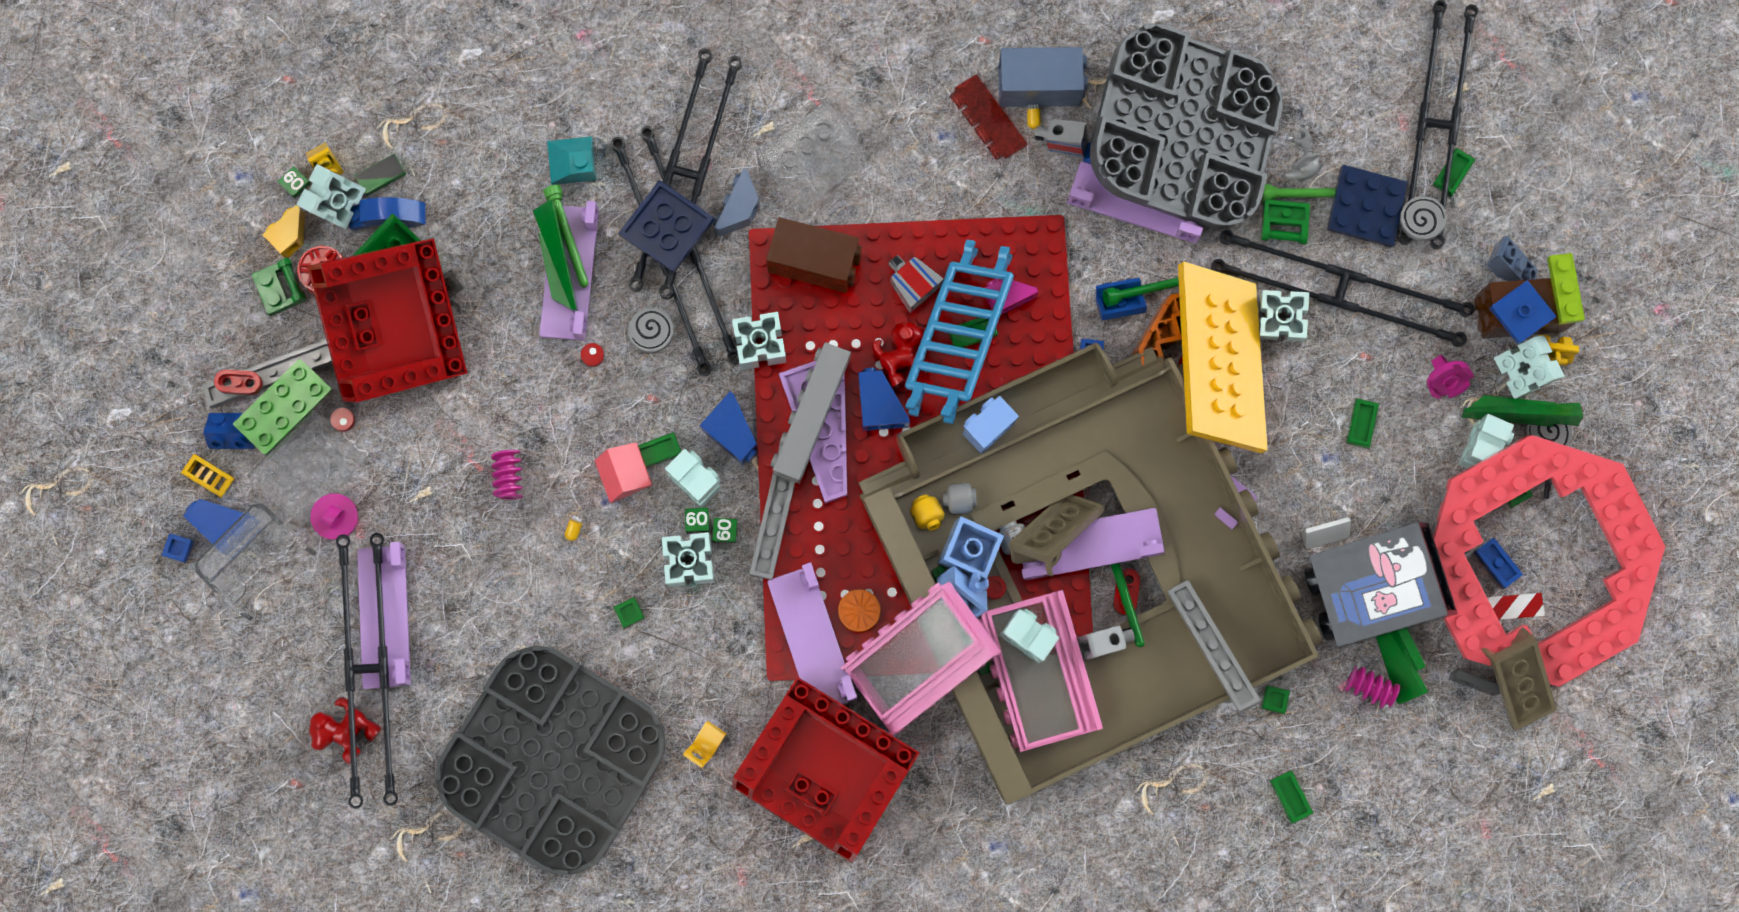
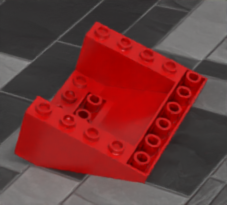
M434 238L307 266L342 401L361 402L467 374Z
M797 677L733 776L731 788L853 864L920 752Z

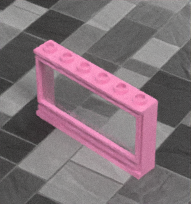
M950 582L943 585L937 583L928 590L929 595L926 598L920 597L911 604L913 608L909 612L904 610L894 618L896 622L892 626L887 624L878 631L880 636L876 639L872 637L863 643L862 647L864 649L860 652L856 650L846 657L848 662L841 667L842 670H845L850 675L854 684L892 736L904 730L905 726L915 721L919 715L934 706L939 699L948 695L953 688L967 680L972 673L982 668L987 661L1001 653L996 643Z
M1063 590L989 610L979 616L978 621L1001 650L1000 654L991 658L993 664L989 665L992 678H997L999 688H996L999 702H1004L1006 711L1002 713L1005 724L1011 726L1013 734H1010L1009 738L1013 749L1017 748L1018 752L1103 729ZM1019 609L1031 611L1037 616L1036 622L1041 625L1047 623L1057 630L1056 635L1060 638L1043 662L1036 663L1018 648L1012 646L999 636L1013 614Z

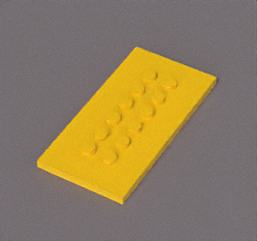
M1183 261L1178 265L1187 434L1262 454L1268 449L1256 284Z

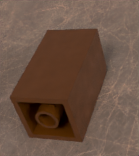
M778 217L766 259L768 273L847 293L848 288H853L856 278L855 265L859 266L862 246H859L858 237Z
M1551 278L1528 280L1557 316L1532 335L1561 333L1575 324L1559 325ZM1527 280L1489 283L1476 295L1474 305L1475 309L1479 312L1477 326L1478 331L1482 333V339L1511 337L1489 308Z

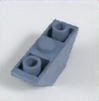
M743 168L741 174L735 176L732 184L734 189L724 199L722 214L718 213L713 226H715L716 235L722 236L750 226L760 206L759 198L747 169Z
M1504 236L1495 244L1486 264L1497 277L1506 281L1531 280L1537 277L1538 269L1509 236Z

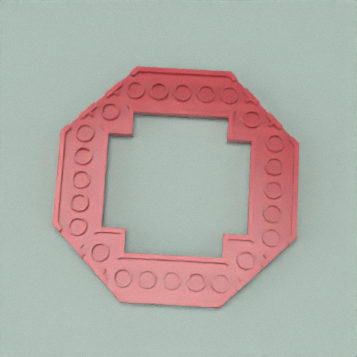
M1527 435L1448 479L1445 488L1447 489L1444 502H1441L1436 520L1438 522L1433 537L1458 614L1443 618L1463 658L1491 667V661L1481 651L1482 648L1498 653L1510 647L1521 628H1525L1532 635L1525 624L1507 634L1505 633L1464 553L1484 542L1473 521L1549 478L1559 497H1565L1581 488L1621 569L1602 579L1613 599L1612 601L1538 642L1550 685L1560 687L1639 641L1665 550V544L1622 463L1534 435Z

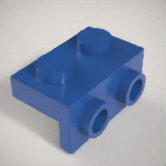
M1140 278L1126 279L1096 286L1095 301L1102 321L1146 313L1147 306L1143 295L1122 299L1121 302H1118V305L1107 307L1103 300L1104 289L1114 287L1115 289L1124 290L1141 286Z
M209 413L203 432L209 449H254L255 445L233 425L243 413Z

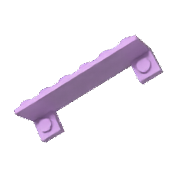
M1080 162L1067 204L1197 244L1203 230L1202 226L1193 221H1185L1113 195L1099 182L1092 165Z
M587 201L586 207L563 206L589 285L586 288L580 286L564 240L578 311L573 313L570 309L551 298L546 274L539 333L542 338L582 341L586 339L599 208L596 201Z
M1156 508L1096 519L1062 550L1060 560L1052 567L1053 575L1165 554ZM1037 560L1035 562L1023 563V579L1031 580L1049 576L1046 572L1045 562Z
M390 542L389 547H382L383 563L381 564L389 687L411 686L405 546L400 542ZM372 548L357 550L362 664L378 663L379 659L375 564L373 563ZM379 673L362 674L363 689L380 688Z
M812 564L802 565L800 570L768 580V586L799 678L841 704L857 700L850 675L841 669L845 663Z

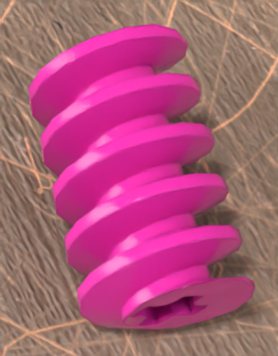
M502 450L491 455V459L496 461L492 463L491 467L497 470L492 473V477L497 479L492 483V486L497 488L493 491L494 497L504 500L523 498L522 495L516 494V491L521 490L522 486L515 483L522 480V477L515 476V473L522 471L521 468L515 467L516 463L521 462V459L514 457L515 454L521 453L519 450Z
M1357 665L1351 671L1345 687L1346 692L1353 687L1354 696L1363 692L1362 700H1366L1371 696L1372 705L1379 700L1380 709L1386 705H1389V708H1391L1400 690L1399 684L1392 686V682L1389 679L1383 682L1381 675L1374 678L1373 671L1366 673L1365 667L1362 666L1357 669Z

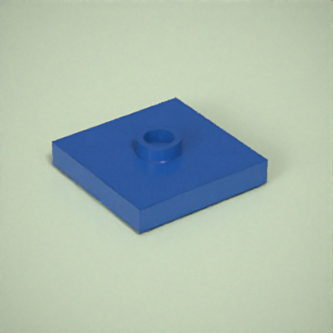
M1528 280L1489 308L1518 345L1557 317Z

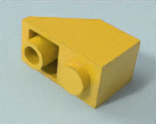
M326 142L306 152L307 159L313 168L318 164L338 175L344 173Z
M296 204L294 207L288 208L283 213V217L277 222L271 223L263 234L268 242L284 258L292 256L304 244L305 213Z

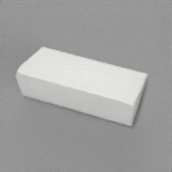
M1347 517L1305 529L1301 533L1305 548L1310 549L1348 538L1350 536L1351 520Z

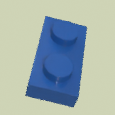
M1494 537L1473 552L1502 589L1507 588L1523 575Z

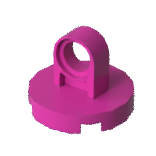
M1442 354L1431 360L1435 370L1427 378L1426 386L1432 397L1441 399V396L1448 395L1449 398H1453L1469 388L1471 385L1469 380L1474 375L1467 363L1463 361L1448 362Z
M330 493L322 496L314 503L311 510L310 521L313 529L320 536L330 540H336L342 534L349 536L358 524L356 505L350 498L341 494Z

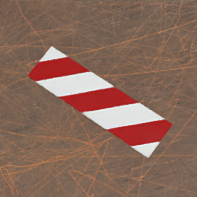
M1542 593L1487 597L1498 620L1545 616Z

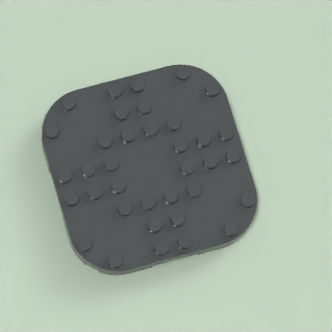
M1143 25L1127 35L1118 44L1113 53L1090 146V161L1093 171L1102 186L1121 199L1185 221H1193L1200 226L1210 229H1226L1235 226L1256 211L1263 196L1267 174L1264 172L1273 134L1277 133L1283 107L1280 84L1277 85L1271 75L1273 73L1272 70L1261 60L1234 49L1225 51L1190 38V33L1168 25Z
M532 646L516 650L507 655L497 665L460 729L454 733L442 752L435 775L439 797L443 805L455 817L476 830L483 832L543 871L557 875L581 873L596 865L605 856L659 768L665 752L663 726L654 711L642 701L561 652L544 646Z

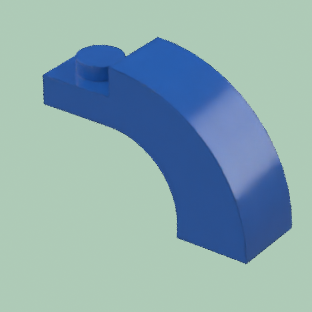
M394 197L369 198L360 200V204L352 206L350 209L354 214L349 222V229L355 231L382 225L392 213L408 228L425 225V203L417 200Z

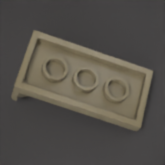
M1070 495L1051 504L1009 542L1012 562L1015 564L1035 562L1037 560L1045 562L1047 575L1053 576L1052 567L1060 560L1062 550L1104 513L1103 505L1075 495Z
M1525 628L1519 630L1510 647L1498 653L1487 648L1481 649L1491 661L1510 725L1515 731L1557 710L1538 642Z

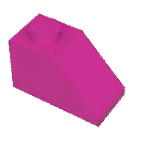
M994 279L986 284V289L999 291L1003 280ZM1013 280L1001 315L1037 298V288ZM986 298L993 310L996 300Z

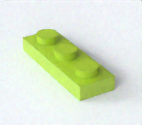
M1573 253L1548 256L1547 262L1559 325L1583 322L1585 316Z

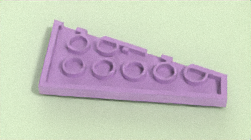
M817 361L779 373L792 411H797L800 404L797 403V398L801 389H806L808 382L805 381L810 368L814 369ZM845 375L842 378L809 459L825 504L847 496Z

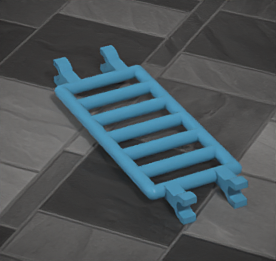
M967 239L961 261L949 264L905 383L907 389L913 390L905 406L906 409H909V415L918 417L924 394L928 393L948 398L946 405H944L941 411V416L944 417V423L953 424L959 401H970L1014 279L1013 273L1006 271L1013 257L1012 254H1009L1010 247H1000L996 266L994 269L972 265L973 259L978 253V248H975V241ZM956 271L1000 279L1003 282L1000 290L997 291L955 283L953 279ZM949 291L996 300L992 311L945 301ZM943 310L988 319L989 321L984 331L939 322L938 320ZM937 330L977 338L982 341L978 351L932 342L931 339L934 331ZM927 350L974 359L971 371L925 362L924 358ZM920 370L965 379L967 383L964 391L916 382Z

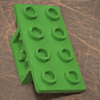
M298 359L233 425L264 455H268L332 391V388L306 363Z

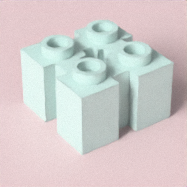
M316 164L309 178V181L313 183L309 190L304 189L297 206L346 229L354 214L350 209L353 203L359 204L366 188Z
M1262 290L1260 313H1265V318L1261 317L1259 321L1260 340H1277L1279 335H1286V341L1305 342L1307 339L1308 320H1303L1302 315H1306L1308 312L1309 292H1290L1288 297H1281V291ZM1282 311L1289 315L1286 321H1282L1278 317Z
M778 312L761 314L760 320L751 322L750 316L732 319L736 344L742 343V345L737 346L741 370L758 368V362L765 360L768 361V366L786 363L783 338H776L782 336ZM757 338H762V341H764L762 344L756 343Z
M1544 335L1533 337L1518 345L1519 348L1510 349L1494 357L1501 373H1508L1511 379L1506 383L1514 399L1524 397L1541 389V386L1551 384L1565 377L1557 360H1550L1548 354L1552 350Z
M1490 414L1485 415L1482 420L1474 423L1468 438V444L1464 448L1458 465L1468 469L1504 449L1505 445L1509 446L1514 437V433H1512L1514 425Z
M684 449L665 470L668 477L700 508H703L721 489L719 485L720 479L712 468L708 467L706 469L703 467L702 459L694 451L689 453Z
M709 532L690 534V540L683 541L680 535L662 537L663 556L665 560H670V565H664L665 582L668 588L687 586L686 580L694 579L696 585L715 583L713 563L711 560L707 561L706 556L712 555ZM690 555L691 558L694 559V561L691 562L690 565H686L685 562H682L683 560H686V556Z
M1019 609L1013 614L999 636L1012 646L1018 648L1036 663L1043 662L1060 638L1056 635L1057 630L1047 623L1041 625L1036 622L1037 616L1031 611Z

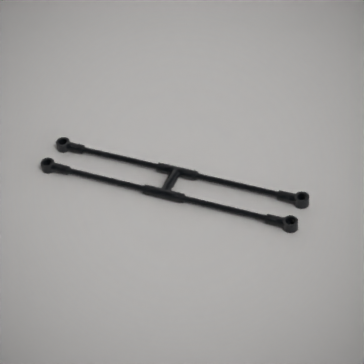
M1438 0L1432 8L1434 13L1432 29L1434 30L1424 97L1421 102L1416 132L1417 144L1408 201L1415 196L1422 142L1425 140L1426 127L1448 129L1447 144L1449 147L1440 202L1445 209L1454 146L1457 143L1462 109L1460 104L1470 36L1473 33L1474 20L1479 10L1476 5L1470 4L1467 5L1464 11V17L1466 18L1464 26L1465 37L1451 121L1428 118L1430 107L1429 95L1438 35L1442 26L1443 14L1447 9L1446 2ZM1436 6L1443 7V10H1438ZM1473 10L1475 14H1469L1467 11ZM1444 228L1441 234L1430 241V246L1435 250L1441 249L1445 243V238L1443 237ZM1402 230L1398 236V241L1402 245H1408L1412 238L1409 237V240L1402 239V235L1405 234ZM1439 239L1441 241V244H1435L1434 240Z
M703 48L698 52L699 63L695 73V82L674 149H672L662 181L670 187L674 175L694 179L695 184L691 193L693 195L691 202L695 205L697 198L700 197L711 161L710 155L730 88L734 84L737 71L742 68L740 57L731 56L729 58V70L725 80L726 86L699 170L696 171L677 166L681 153L680 147L701 78L704 77L707 64L712 60L711 51L707 48ZM703 54L709 55L705 59L701 57ZM734 61L739 62L736 66L731 65ZM642 253L634 277L628 283L633 292H639L643 288L642 278L648 256L645 253ZM668 270L665 283L659 289L660 296L664 300H669L674 295L672 288L677 272L672 273ZM635 281L640 282L638 287H632V284ZM665 289L670 290L668 295H663Z
M645 126L641 129V137L646 141L663 180L665 170L655 143L654 130L650 126ZM650 131L651 135L646 137L644 133ZM615 137L611 140L612 149L617 153L621 166L625 169L639 206L643 200L629 167L630 162L625 151L624 140L621 137ZM616 142L622 143L620 147L614 146ZM695 246L689 253L693 264L696 265L721 329L722 339L728 352V361L732 365L739 364V357L737 360H731L730 356L732 354L738 355V351L734 346L731 335L727 332L701 265L702 260ZM659 264L663 275L667 276L668 269ZM674 283L672 288L673 296L693 346L692 350L698 364V372L702 376H707L711 373V365L706 361L701 346L697 343ZM707 365L709 368L706 372H702L700 370L701 366Z
M1226 229L1219 236V241L1223 245L1231 243L1245 248L1250 247L1325 270V272L1340 276L1336 295L1333 297L1241 271V268L1225 264L1222 259H1215L1212 262L1211 270L1223 272L1236 277L1242 276L1291 292H1309V297L1317 299L1318 302L1355 313H1364L1435 335V337L1450 341L1455 347H1460L1467 341V336L1463 332L1452 333L1442 329L1436 330L1360 307L1359 304L1344 300L1350 279L1361 283H1370L1442 305L1446 309L1459 312L1465 318L1471 316L1475 311L1474 305L1470 302L1461 304L1369 278L1365 274L1329 263L1326 265L1250 242L1249 239L1234 235L1231 230ZM1223 235H1229L1230 240H1225L1223 238ZM1219 263L1222 269H1216L1214 264ZM1464 307H1468L1470 313H1466ZM1456 336L1462 338L1461 343L1456 341Z
M374 533L370 537L376 572L379 659L378 663L354 665L353 648H351L347 565H349L348 548L350 546V538L342 534L336 539V546L339 549V565L342 572L345 633L344 672L345 691L348 695L351 757L350 798L348 804L352 809H359L363 805V797L360 795V777H358L353 692L355 691L354 674L379 673L380 689H382L386 762L383 802L387 806H394L398 801V795L395 792L394 774H392L388 703L389 669L387 646H385L381 572L384 536L380 533ZM378 537L381 539V543L375 544L372 540ZM346 539L348 543L342 546L339 544V540ZM387 795H394L395 801L393 803L387 802ZM354 797L359 798L361 801L357 806L351 803Z

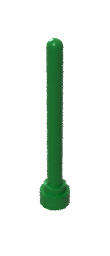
M1179 278L1124 290L1115 289L1114 287L1103 290V300L1107 307L1115 306L1125 298L1178 287Z
M1120 563L1110 564L1129 626L1135 636V645L1143 647L1145 644L1121 565Z

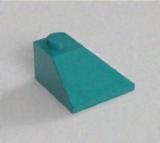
M592 136L547 141L551 185L596 180Z

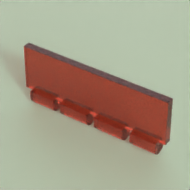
M977 74L954 88L955 92L950 95V98L958 109L963 108L965 105L967 106L961 113L971 127L979 122L980 125L974 131L984 144L992 140V143L987 148L996 160L1003 156L1007 159L1028 145Z

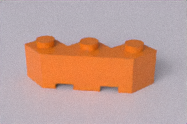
M1179 293L1171 294L1162 301L1133 350L1132 356L1137 353L1142 354L1146 349L1152 347L1156 356H1162L1164 359L1161 347L1175 344L1182 339L1177 320L1181 319ZM1141 356L1142 365L1144 366V356Z

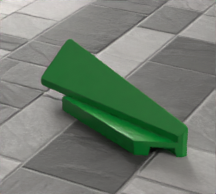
M549 200L534 209L533 214L541 233H538L551 298L575 313V311H578L563 235L560 229L556 206L553 200Z
M1484 395L1471 406L1465 408L1462 413V418L1482 420L1485 415L1490 414L1509 423L1553 427L1554 424L1579 426L1583 419L1580 403L1555 404V402Z
M1408 629L1377 637L1376 639L1389 680H1391L1392 686L1394 684L1400 685L1396 702L1402 704L1428 693L1417 672L1426 667Z

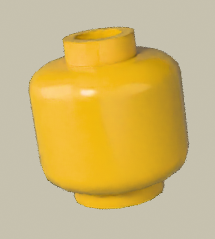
M922 495L912 502L913 505L910 513L918 528L933 531L941 526L940 522L944 519L945 512L936 497Z

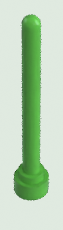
M558 184L548 186L543 190L547 201L553 200L556 206L560 228L581 287L586 288L589 282L561 203L563 196L561 186Z
M1265 184L1261 202H1264L1265 199L1275 200L1276 197H1334L1336 188H1276L1271 184Z

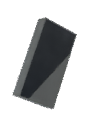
M1459 669L1450 673L1448 680L1492 696L1500 694L1498 683Z

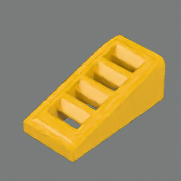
M196 454L192 455L181 471L182 475L220 498L223 497L235 479ZM197 463L202 464L195 476L192 475L191 472ZM207 467L210 470L208 471L203 480L199 479L200 475ZM214 472L217 473L218 475L216 476L212 484H207L212 474ZM222 477L225 478L226 480L224 481L220 489H215V486L220 481V479Z

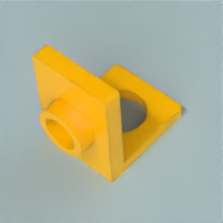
M706 721L694 742L683 753V756L703 768L715 754L726 733L711 722ZM692 752L699 754L702 759L696 758Z

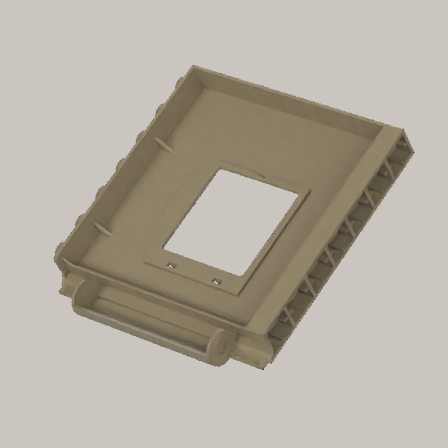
M1098 343L1084 347L959 405L953 424L944 423V417L940 414L897 434V445L904 462L859 482L863 494L859 495L910 605L920 597L926 598L929 595L928 590L937 584L931 570L940 566L937 563L954 521L959 517H964L992 531H996L1008 523L1017 521L1103 480L1110 482L1124 513L1156 508L1165 554L1147 557V560L1165 595V602L1137 616L1145 644L1143 647H1137L1134 641L1126 643V649L1084 661L1103 729L1018 752L1017 748H1012L1009 735L1013 733L1011 726L1005 724L1002 713L1006 711L1004 702H999L996 688H999L997 678H992L991 672L980 675L977 670L967 680L951 690L1002 801L1006 805L1230 699L1167 594V590L1189 580L1253 688L1319 657L1315 646L1322 643L1321 634L1310 617L1301 620L1293 604L1301 600L1299 589L1289 574L1280 577L1272 561L1280 557L1278 547L1269 532L1259 535L1251 519L1259 514L1258 507L1247 489L1238 492L1230 476L1238 472L1231 452L1227 447L1217 450L1212 440L1187 434L1183 363L1176 366L1171 357L1166 360L1162 356L1157 357L1152 347L1144 350L1142 354L1137 353L1111 365L1107 355ZM1141 356H1144V366L1142 365ZM1001 396L1017 413L1019 418L1006 433L983 454H980L962 435L964 422L974 413L978 416L981 413L982 406L991 397L995 400ZM1078 470L1080 475L1068 481L1066 476ZM969 483L972 488H976L977 507H973L971 513L951 514L948 506L944 507L943 493L947 492L950 484ZM929 495L936 497L945 512V517L940 522L941 526L936 530L929 531L928 529L924 530L917 527L910 509L913 505L912 502L919 496ZM1011 501L1014 502L1015 506L1004 511L1002 510L1001 506ZM1220 507L1238 521L1232 530L1214 515ZM998 550L988 577H1001L1006 584V592L997 600L987 598V611L1022 601ZM941 599L917 618L940 669L967 648L948 606ZM1022 607V608H1019V609H1021L1022 611H1024V610L1026 609V607ZM1015 609L991 617L1027 742L1031 743L1079 729L1058 655L1048 654L1043 662L1036 663L1018 648L1012 646L999 636L1013 614L1019 610ZM1128 620L1116 625H1120L1122 630L1130 628Z

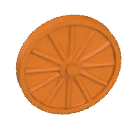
M862 589L852 590L845 594L838 607V614L842 624L855 632H864L874 627L879 620L881 611L877 598L869 591Z

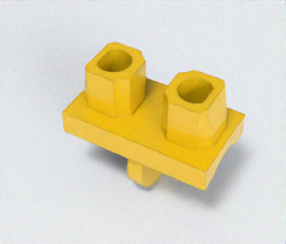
M1538 335L1545 336L1552 350L1548 354L1551 361L1557 360L1559 366H1567V364L1573 363L1575 355L1579 353V346L1573 345L1571 337L1563 336L1558 339L1557 343H1551L1549 335Z

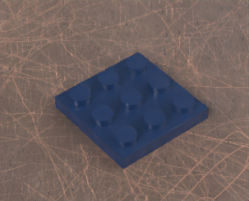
M1342 165L1338 175L1327 231L1393 247L1407 181Z
M659 180L618 234L666 269L675 273L715 219L712 215Z

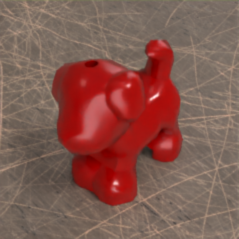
M910 321L901 322L893 328L891 336L892 341L897 347L895 350L888 352L882 350V340L880 339L872 344L873 352L879 358L883 370L887 372L889 384L893 390L905 385V376L902 373H897V370L912 366L916 356V348L920 345L925 329L918 328ZM920 370L918 377H922L929 372Z
M340 697L335 701V706L344 707L346 713L343 719L338 723L332 716L318 712L311 717V724L308 730L313 749L322 751L335 742L344 747L345 751L342 754V759L350 765L348 699ZM354 707L356 737L362 729L365 730L364 735L366 739L372 742L382 731L381 726L366 719L365 715ZM356 746V753L358 757L361 753V750Z

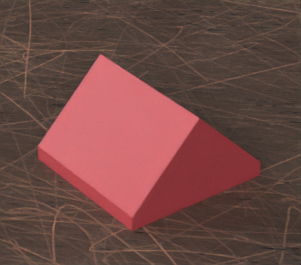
M636 442L607 449L594 460L610 503L653 486Z

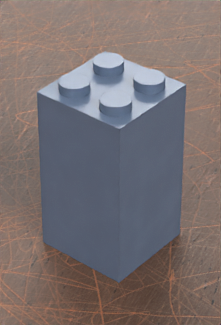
M1001 48L998 62L999 107H1029V105L1031 107V104L1033 107L1034 104L1035 107H1037V104L1038 107L1079 106L1081 99L1085 98V90L1088 88V78L1084 76V69L1087 68V56L1083 55V48Z

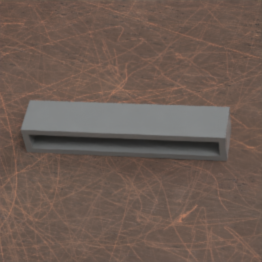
M826 342L823 348L819 347L814 357L817 363L814 369L810 368L805 379L808 385L805 390L801 389L797 398V403H800L797 411H792L788 420V424H791L788 433H783L779 443L782 446L780 453H775L770 466L774 467V475L800 484L851 359L850 351Z

